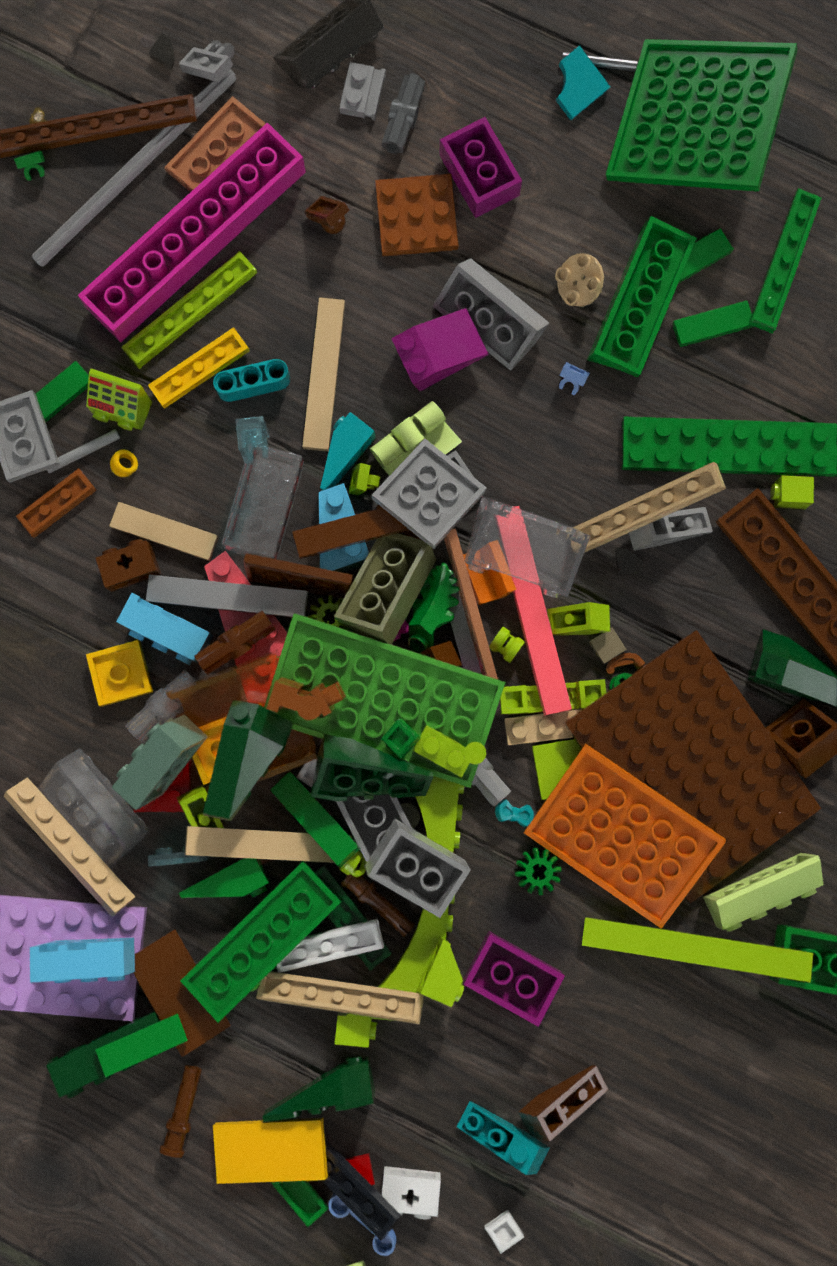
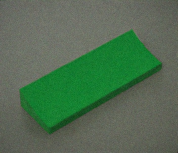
M650 216L640 231L587 361L615 368L634 377L641 375L697 239L696 237Z

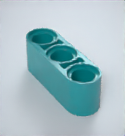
M272 359L221 371L214 377L213 385L219 398L226 402H232L282 390L289 385L290 374L283 360ZM276 371L284 372L280 378L275 379L271 377ZM250 377L259 378L255 384L249 385L246 383ZM233 383L231 389L221 390L223 384Z

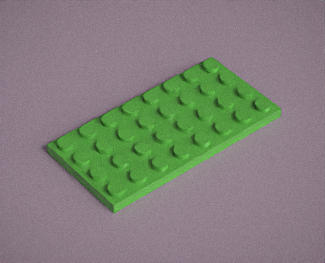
M294 613L264 707L267 708L275 681L281 677L304 684L303 690L311 691L321 683L328 687L339 681L346 697H344V700L334 704V710L326 716L321 714L314 720H305L300 717L298 711L285 707L274 713L293 723L292 729L321 739H323L324 734L350 738L399 758L381 740L398 718L403 719L419 736H421L424 728L428 725L462 744L464 747L471 742H479L485 746L505 682ZM413 748L404 758H399L433 772L436 777L471 788L478 764L469 763L461 778L414 752Z

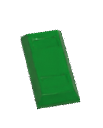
M308 1181L271 1182L307 1228L329 1209L326 1202Z

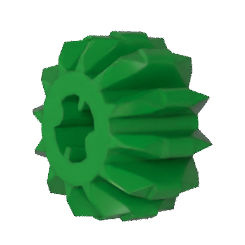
M533 848V858L525 851L522 855L527 860L526 863L520 860L516 861V864L523 867V870L515 871L514 874L517 877H525L519 881L518 885L523 887L529 883L527 887L529 894H532L535 886H537L538 894L543 895L544 885L550 892L554 890L553 886L549 883L550 880L556 883L560 882V878L553 876V872H560L562 869L560 866H551L558 858L552 856L547 860L549 850L544 849L541 857H539L538 848ZM536 864L539 867L542 864L544 867L541 871L543 874L541 878L538 876L533 878L531 875L534 873L532 867Z

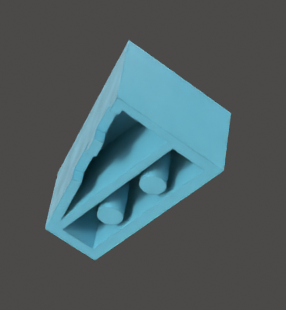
M344 483L319 492V524L355 515ZM362 542L321 553L320 568L346 573L362 567L369 554L366 543Z
M131 593L116 621L130 630L128 635L139 641L147 638L153 641L152 647L164 653H167L169 649L177 653L176 659L188 665L192 661L198 663L194 655L206 648L214 637L210 632L141 599L140 596Z
M134 938L55 940L30 947V983L47 981L66 983L75 979H81V982L98 981V978L107 977V981L125 980V975L135 972Z

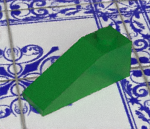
M244 858L181 891L179 895L181 898L244 897L250 893L253 898L267 891L265 885L270 883L271 880L260 859Z

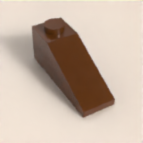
M592 1065L537 1095L519 1111V1114L532 1137L550 1142L607 1092L608 1088L597 1066Z

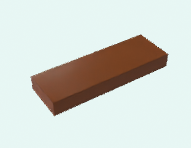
M78 468L16 517L28 533L35 538L97 491V489Z

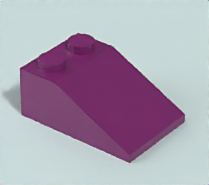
M466 308L418 324L391 338L413 385L419 391L489 355Z

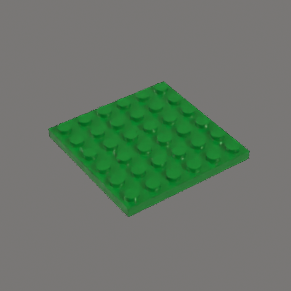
M645 39L606 171L607 180L759 192L796 58L797 43Z

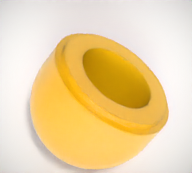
M122 449L118 450L111 457L110 468L115 475L128 477L137 470L138 461L132 452ZM119 459H129L131 461V468L123 467Z

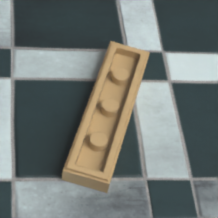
M118 502L110 523V527L118 531L207 561L211 560L219 538L218 535Z

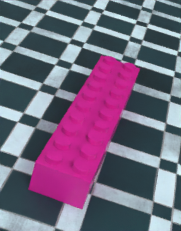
M266 123L78 294V297L91 314L121 343L306 173L303 156L272 126Z

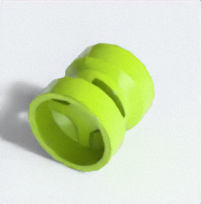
M503 626L489 645V649L494 653L499 652L503 655L504 660L511 663L525 641L520 637H513L510 634V630ZM506 640H507L508 643H507V645H506L505 648H504L503 645H504V643H505Z

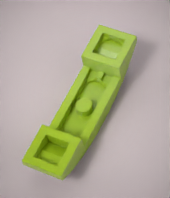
M605 679L565 683L572 707L571 710L583 709L606 693ZM537 686L504 687L500 697L501 715L542 713L543 710Z

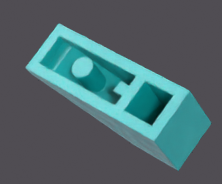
M351 412L346 417H340L334 425L335 430L333 431L320 486L321 491L336 486L376 439L375 431Z

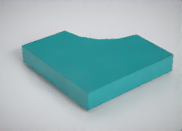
M580 45L558 64L563 73L564 85L562 92L555 101L568 118L572 120L603 95L610 86Z

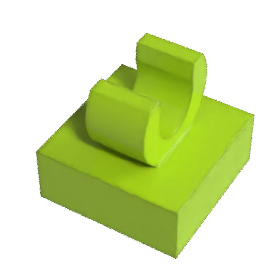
M360 463L352 469L349 494L360 495L366 489L374 490L375 487H379L380 477L369 475L370 465Z

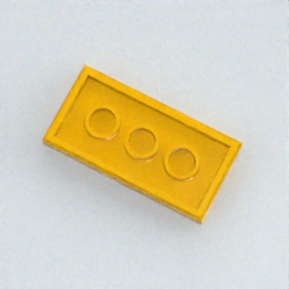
M323 1118L283 1119L263 1122V1120L216 1122L213 1125L217 1184L326 1180L328 1177Z

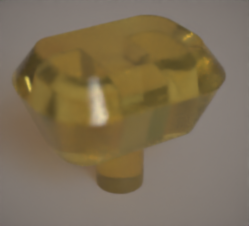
M40 107L35 108L29 120L30 124L47 121L43 118L45 113Z

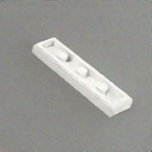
M378 919L308 935L277 965L278 973L382 949L384 942Z

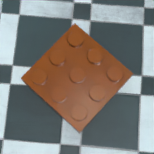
M451 174L375 180L382 257L458 250Z

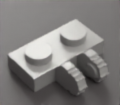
M213 40L204 50L193 47L179 62V66L184 73L218 82L233 66L231 58L235 53L234 47L230 43L222 44L218 40Z

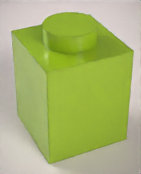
M781 476L771 486V499H774V508L806 509L814 503V477Z

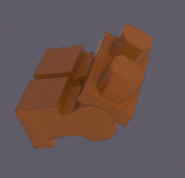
M281 677L274 683L266 709L278 712L285 707L298 711L300 717L305 720H314L321 714L323 716L330 714L335 708L334 704L344 700L346 695L339 681L328 687L321 683L311 691L303 690L304 684Z

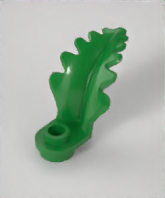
M442 563L440 566L437 565V570L432 571L434 578L432 576L428 577L430 587L422 586L421 588L423 599H416L412 605L413 618L408 625V645L416 653H421L434 645V631L454 619V613L449 608L459 604V600L451 596V594L459 592V587L453 586L457 579L451 576L454 572L449 570L445 563Z

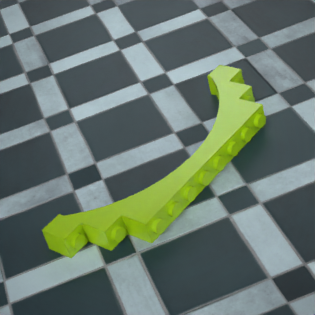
M434 776L426 796H418L416 799L421 809L427 838L453 852L454 848L459 849L460 832H455L456 821H461L463 805L458 804V793L464 794V786ZM455 896L449 904H454ZM449 905L441 918L423 908L418 926L407 949L397 965L378 987L420 993L417 988L439 936L446 939V932H452L453 915H448ZM339 1012L335 1044L369 1047L370 1039L375 1040L377 1022L371 1021L372 1019L381 1018Z

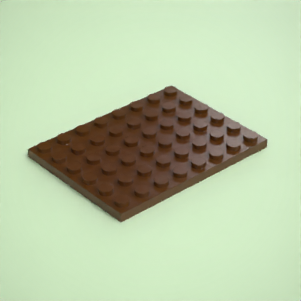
M697 630L691 632L637 670L629 678L620 682L619 685L610 689L564 722L581 749L586 743L726 839V843L686 895L685 899L689 903L695 901L821 809Z

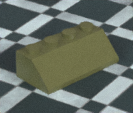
M399 533L377 538L334 618L355 633L392 645L436 562L432 547L423 540Z

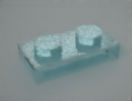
M183 846V852H173L172 847L156 849V854L148 856V866L201 862L208 860V856L184 855L185 846Z

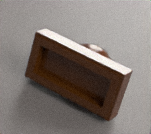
M320 196L304 213L309 220L320 223L327 233L338 234L344 229L346 223L344 215L350 210L344 202Z

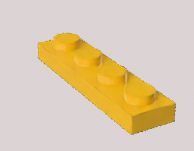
M233 327L150 383L148 387L165 409L250 350Z

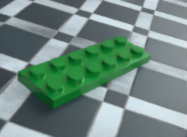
M303 861L180 980L181 983L219 1023L342 901Z

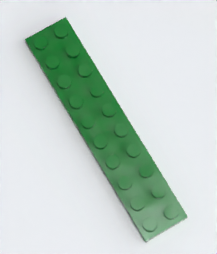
M624 416L622 419V470L693 472L715 462L720 473L837 477V423Z

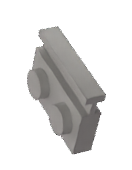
M350 62L339 107L340 113L361 118L366 116L376 120L386 70L383 68L377 70L373 66Z

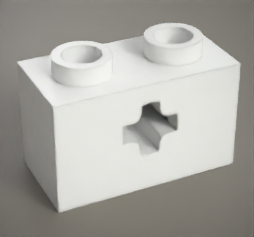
M385 1166L382 1196L401 1216L403 1213L414 1214V1217L419 1219H430L431 1216L437 1217L441 1183L440 1172ZM408 1190H414L413 1197L407 1198Z

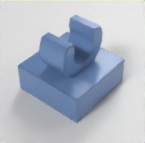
M566 362L559 375L563 377L559 383V389L562 390L566 382H571L574 385L571 394L575 395L580 386H584L590 373Z

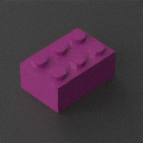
M486 117L440 139L439 156L475 218L520 196L522 180Z
M488 931L463 978V984L539 1027L565 975L560 970Z

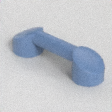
M335 1193L332 1195L328 1207L333 1216L343 1218L350 1214L374 1234ZM391 1229L388 1235L381 1241L374 1236L372 1245L377 1254L388 1256L394 1251L397 1240L394 1230Z

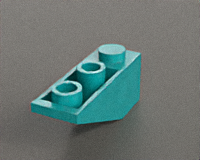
M469 1101L457 1125L458 1129L525 1175L538 1173L550 1147L532 1137L526 1131L472 1101Z

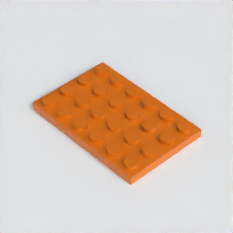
M586 743L524 831V834L661 929L726 843L724 837Z

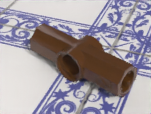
M261 610L239 626L237 624L225 631L217 638L218 640L199 651L194 657L208 675L229 660H235L253 647V644L262 640L276 629L264 611Z

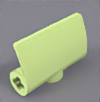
M431 401L412 417H408L392 429L391 433L371 447L370 451L390 476L424 439L445 455L462 441L446 424V418L436 403Z

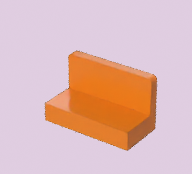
M498 541L490 542L480 550L463 554L473 592L479 605L505 598L517 590Z

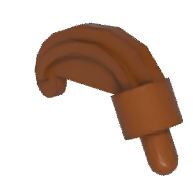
M624 653L611 659L607 664L606 671L608 674H613L614 668L633 664L639 670L646 663L636 653Z

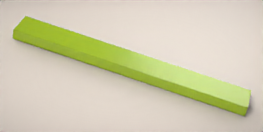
M585 917L582 946L811 982L812 952Z

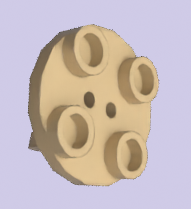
M578 253L569 257L555 273L559 294L569 306L584 307L591 304L599 296L603 288L604 274L598 260L584 253Z

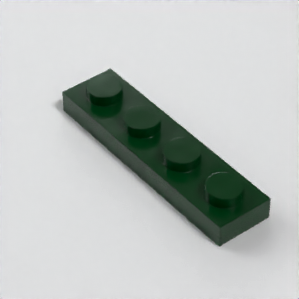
M325 865L315 872L342 901L328 915L337 928L368 921ZM384 942L382 949L357 955L371 971L390 956L392 951Z

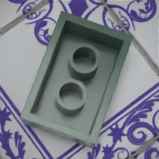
M185 715L176 719L169 718L163 725L156 724L148 732L147 737L149 739L147 742L141 744L132 753L131 757L134 759L131 763L123 766L116 774L118 780L111 788L135 810L162 796L208 738Z

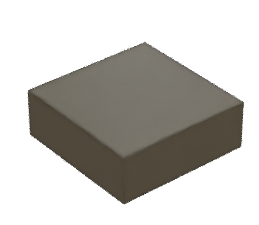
M613 627L610 628V632L602 633L589 641L602 664L627 650Z

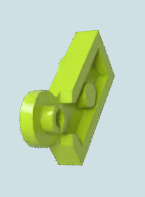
M428 725L424 728L420 736L421 738L413 748L414 752L461 778L469 763L479 764L486 757V749L483 744L471 742L464 747L462 744Z

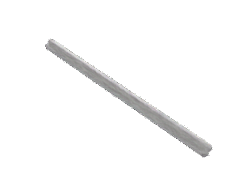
M231 69L218 82L211 81L194 98L197 118L236 81L235 73ZM191 123L164 127L32 254L34 261L41 267L47 264Z

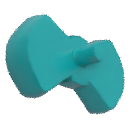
M503 799L495 807V815L500 822L507 820L511 822L516 821L522 827H527L534 818V812L530 805H524L520 808L512 807L508 800Z

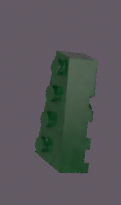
M155 1011L120 1026L114 1032L110 1031L97 1037L88 1045L77 1046L65 1053L61 1058L58 1055L50 1059L46 1066L59 1098L64 1095L68 1099L84 1091V1085L94 1081L95 1085H98L110 1079L111 1075L108 1077L104 1075L96 1048L158 1022ZM137 1064L132 1065L126 1069H123L122 1072L136 1066Z

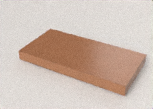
M232 96L164 168L168 174L191 192L260 130L265 123Z

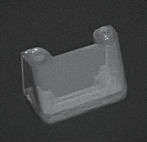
M482 496L464 562L469 564L468 569L483 574L484 569H491L539 585L544 589L543 594L557 599L559 595L568 597L590 535L569 525Z

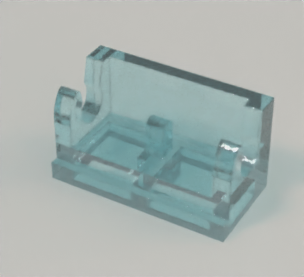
M264 417L235 419L238 449L245 463H253V449L256 447L263 449L262 455L266 459L269 454L267 438H270V432Z

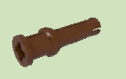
M349 874L339 884L342 888H348L357 896L359 903H367L395 928L402 937H405L407 932L415 925L414 922L408 919L376 890L377 886L374 882H369L365 877H355Z
M185 1065L174 1112L172 1118L166 1122V1137L164 1144L159 1148V1152L163 1155L175 1158L184 1157L183 1145L186 1134L191 1130L189 1118L202 1073V1068L193 1065Z

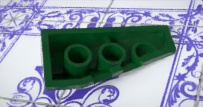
M762 629L747 680L837 709V672L789 637Z
M238 700L232 701L223 725L203 811L204 816L228 821L234 818L251 795L253 786L260 777L263 778L269 771L268 766L276 756L279 757L284 751L293 727L291 721L259 704Z
M324 734L317 755L311 797L333 801H348V797L364 796V800L374 799L373 795L389 794L392 798L426 796L434 774L356 740Z
M358 1054L345 1058V1062L340 1063L267 1108L262 1116L263 1122L295 1118L302 1114V1110H307L308 1113L316 1115L329 1109L330 1106H335L336 1111H342L374 1104L375 1086L369 1057L362 1058Z

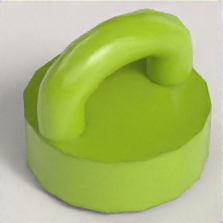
M358 850L341 868L339 867V870L347 875L362 876L366 871L365 865L367 862L361 850ZM360 862V868L359 870H356L355 868Z

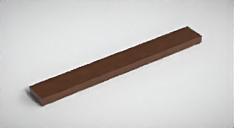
M193 94L2 129L0 130V158L196 122L195 99Z

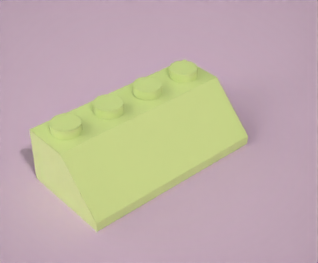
M800 853L703 896L716 927L722 930L726 929L727 932L740 928L742 926L741 922L749 918L757 920L767 915L766 911L771 908L782 909L791 905V899L798 896L806 898L817 893L816 888L824 885L821 861L818 855Z

